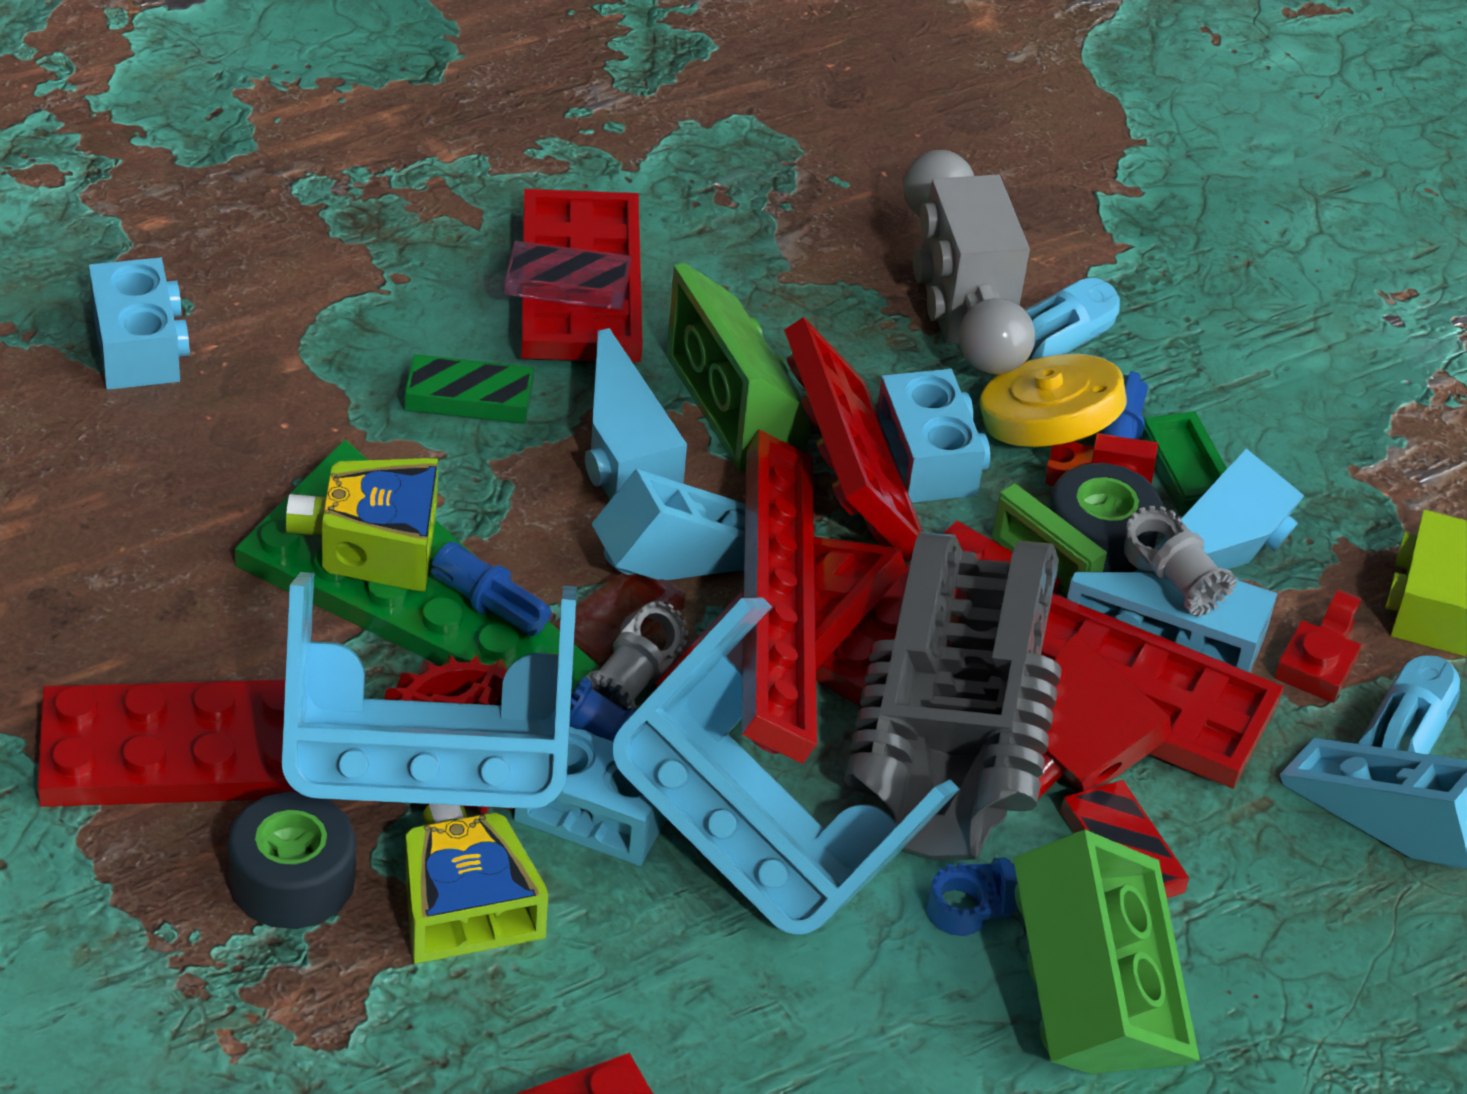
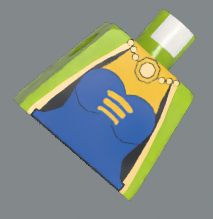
M438 459L339 461L332 466L327 497L289 495L286 532L322 536V567L328 573L415 591H426L437 511Z
M429 804L423 812L425 826L412 828L405 835V880L411 954L414 964L545 939L548 891L506 817L498 813H490L467 818L463 805Z

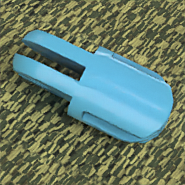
M1097 278L1078 280L1024 309L1029 314L1035 328V344L1028 359L1033 360L1046 356L1066 354L1106 332L1114 324L1120 310V297L1113 286Z
M1420 656L1411 659L1397 674L1358 744L1430 754L1456 707L1460 695V677L1452 663L1439 656Z

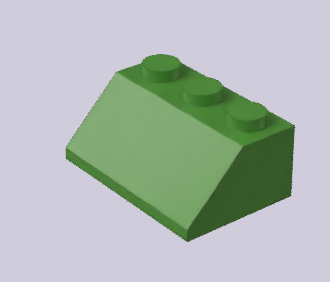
M686 263L674 265L666 357L738 471H746V448L759 429L806 453L809 429L814 426L801 402V398L806 396V394L798 391L788 375L783 358L778 354L774 355L764 340L762 329L757 319L749 317L735 295Z
M1085 829L1013 857L1018 882L1015 886V900L1025 920L1030 947L1027 954V965L1029 973L1037 985L1043 1017L1039 1026L1040 1036L1045 1049L1050 1055V1061L1088 1074L1182 1066L1200 1061L1159 860Z

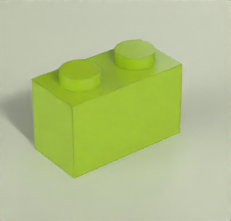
M1423 509L1417 532L1404 531L1399 546L1395 567L1406 569L1405 574L1394 573L1385 605L1386 609L1396 611L1391 637L1466 657L1467 520Z

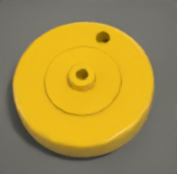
M1060 354L1026 361L1018 369L993 378L983 389L979 398L986 431L992 437L1004 443L1024 447L1060 445L1093 435L1113 423L1121 415L1127 403L1121 370L1106 359L1086 354Z

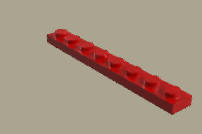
M759 429L746 448L744 598L763 597L772 608L743 638L742 735L751 739L755 745L768 753H781L803 764L817 745L812 456Z

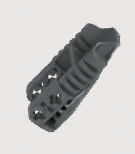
M922 532L916 539L895 640H880L871 645L869 661L872 664L866 669L865 683L867 686L862 689L860 705L863 708L857 712L855 727L858 731L853 734L850 745L851 751L854 754L848 757L844 774V782L849 787L866 794L878 796L882 800V805L886 812L898 825L935 786L951 780L960 789L900 852L933 861L974 860L978 858L991 830L1005 820L1007 811H1029L1037 807L1041 786L1038 777L1043 775L1045 758L1042 755L1047 752L1049 735L1046 732L1051 729L1054 714L1050 709L1056 705L1058 690L1055 686L1060 683L1062 667L1057 662L1041 655L1059 558L1052 543L1018 541L1014 546L1011 562L979 560L975 552L962 551L955 535Z

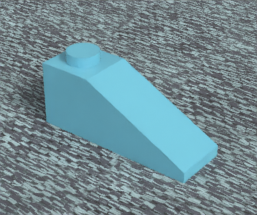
M610 328L598 331L591 450L585 453V465L591 482L596 487L602 486L610 500L636 468L683 483L687 443Z
M1246 448L1181 520L1192 533H1197L1204 540L1203 550L1219 568L1229 570L1248 564L1265 545L1275 552L1298 525V522L1290 517V515L1304 495ZM1165 536L1154 549L1162 548L1169 538ZM1137 568L1135 572H1147V571H1144V570H1141V569H1138V568Z
M637 468L592 522V526L605 548V558L615 569L626 575L637 573L666 581L744 570L745 503Z
M1075 572L1071 579L1067 599L1251 673L1267 633L1277 593L1237 580L1236 587L1232 589L1234 591L1232 595L1225 596L1223 594L1226 599L1225 602L1222 603L1219 600L1216 602L1219 606L1218 609L1213 610L1211 607L1210 614L1205 615L1203 613L1201 617H1198L1186 610L1184 607L1185 597L1169 579L1159 578L1154 572Z
M1313 738L1281 772L1280 777L1283 786L1411 859L1444 864L1448 867L1467 868V760Z

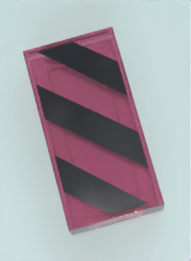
M514 241L505 277V294L623 310L631 272L632 256Z

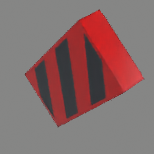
M1124 780L1064 797L1060 813L1073 833L1085 829L1159 860L1167 899L1186 892L1189 876Z

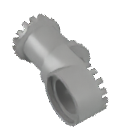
M1149 506V510H1146L1145 507L1139 508V512L1131 514V519L1129 518L1127 522L1124 554L1128 561L1138 569L1154 572L1161 579H1169L1185 597L1184 607L1192 615L1201 617L1203 613L1205 615L1210 614L1211 607L1213 610L1218 609L1219 606L1216 602L1219 600L1224 603L1226 600L1223 594L1230 596L1234 592L1232 589L1237 585L1236 576L1230 570L1219 568L1203 550L1204 540L1197 533H1192L1182 522L1180 516L1175 518L1174 511L1171 510L1167 513L1165 512L1166 508L1162 506L1160 510H1155V506ZM1157 531L1164 534L1169 540L1165 542L1162 548L1152 549V547H1146L1140 543L1137 536L1143 532Z
M658 601L656 603H648L628 615L620 627V635L613 642L614 653L599 671H590L586 678L593 681L592 689L624 710L631 707L636 709L635 698L649 681H657L682 651L681 648L687 643L685 637L688 636V630L684 629L686 620H681L679 617L681 612L673 610L674 606L670 603L665 605L664 602ZM644 618L654 619L663 627L666 635V644L662 651L647 638L641 636L640 628Z

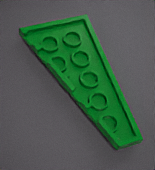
M345 439L290 494L327 497L333 465L339 461H364L368 459ZM289 495L235 548V565L237 568L287 592L290 591V584L300 572L314 573V605L440 666L445 663L449 653L457 662H470L477 652L481 663L486 665H492L503 658L507 669L514 661L527 654H559L560 631L551 622L548 621L538 635L529 636L492 611H488L485 614L478 613L473 609L471 601L463 594L432 576L431 569L435 568L432 562L439 550L447 543L457 542L470 551L436 520L426 591H415L328 573L322 567V536L286 532ZM575 644L573 650L571 693L584 676L586 677L590 671L600 670V666Z

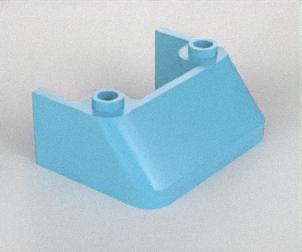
M300 572L293 580L289 591L282 768L286 780L294 790L304 796L321 799L525 809L544 807L560 795L567 777L577 586H563L559 654L531 653L518 658L510 665L504 676L502 704L482 705L364 699L365 671L358 655L349 647L339 643L311 641L314 573Z
M763 597L741 598L622 725L614 739L613 756L620 772L777 928L790 934H807L823 926L893 860L960 789L951 780L935 786L899 825L880 808L863 804L852 806L842 811L824 829L728 734L742 719L743 673L726 656L772 608Z

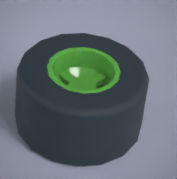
M1108 463L1083 464L1068 470L1057 480L1053 487L1049 509L1107 552L1103 572H1135L1137 568L1128 561L1124 554L1127 522L1129 518L1131 519V514L1139 512V508L1145 507L1146 510H1149V506H1155V510H1160L1163 504L1157 489L1142 475L1123 466ZM1143 532L1137 538L1144 546L1154 549L1158 532Z
M290 791L264 796L245 807L231 824L227 841L228 883L235 903L254 920L271 927L299 929L320 924L341 911L353 894L356 876V836L349 817L327 799L311 798L298 792Z

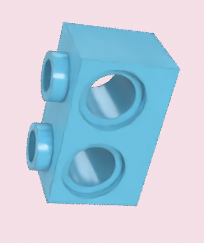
M162 257L90 264L92 311L106 390L180 382L179 357L190 355L186 320L174 321V317L182 315L179 286L177 280L166 281Z
M952 369L883 375L881 377L877 413L912 503L978 496L982 470H987L990 465L989 442L984 433H978L973 422V406L970 395L967 392L961 393Z
M569 726L567 777L562 792L553 802L544 807L535 809L515 808L514 821L641 866L667 818L620 772L613 756L614 742L595 736L589 731Z

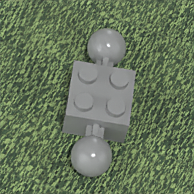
M948 150L925 152L913 160L907 168L903 179V194L909 208L920 217L923 242L922 248H917L914 251L913 270L917 283H924L929 318L931 321H938L946 344L959 343L965 359L977 370L993 375L1012 372L1026 362L1035 344L1033 322L1029 314L1020 306L1030 252L1029 245L1000 174L974 176L970 165L964 158Z

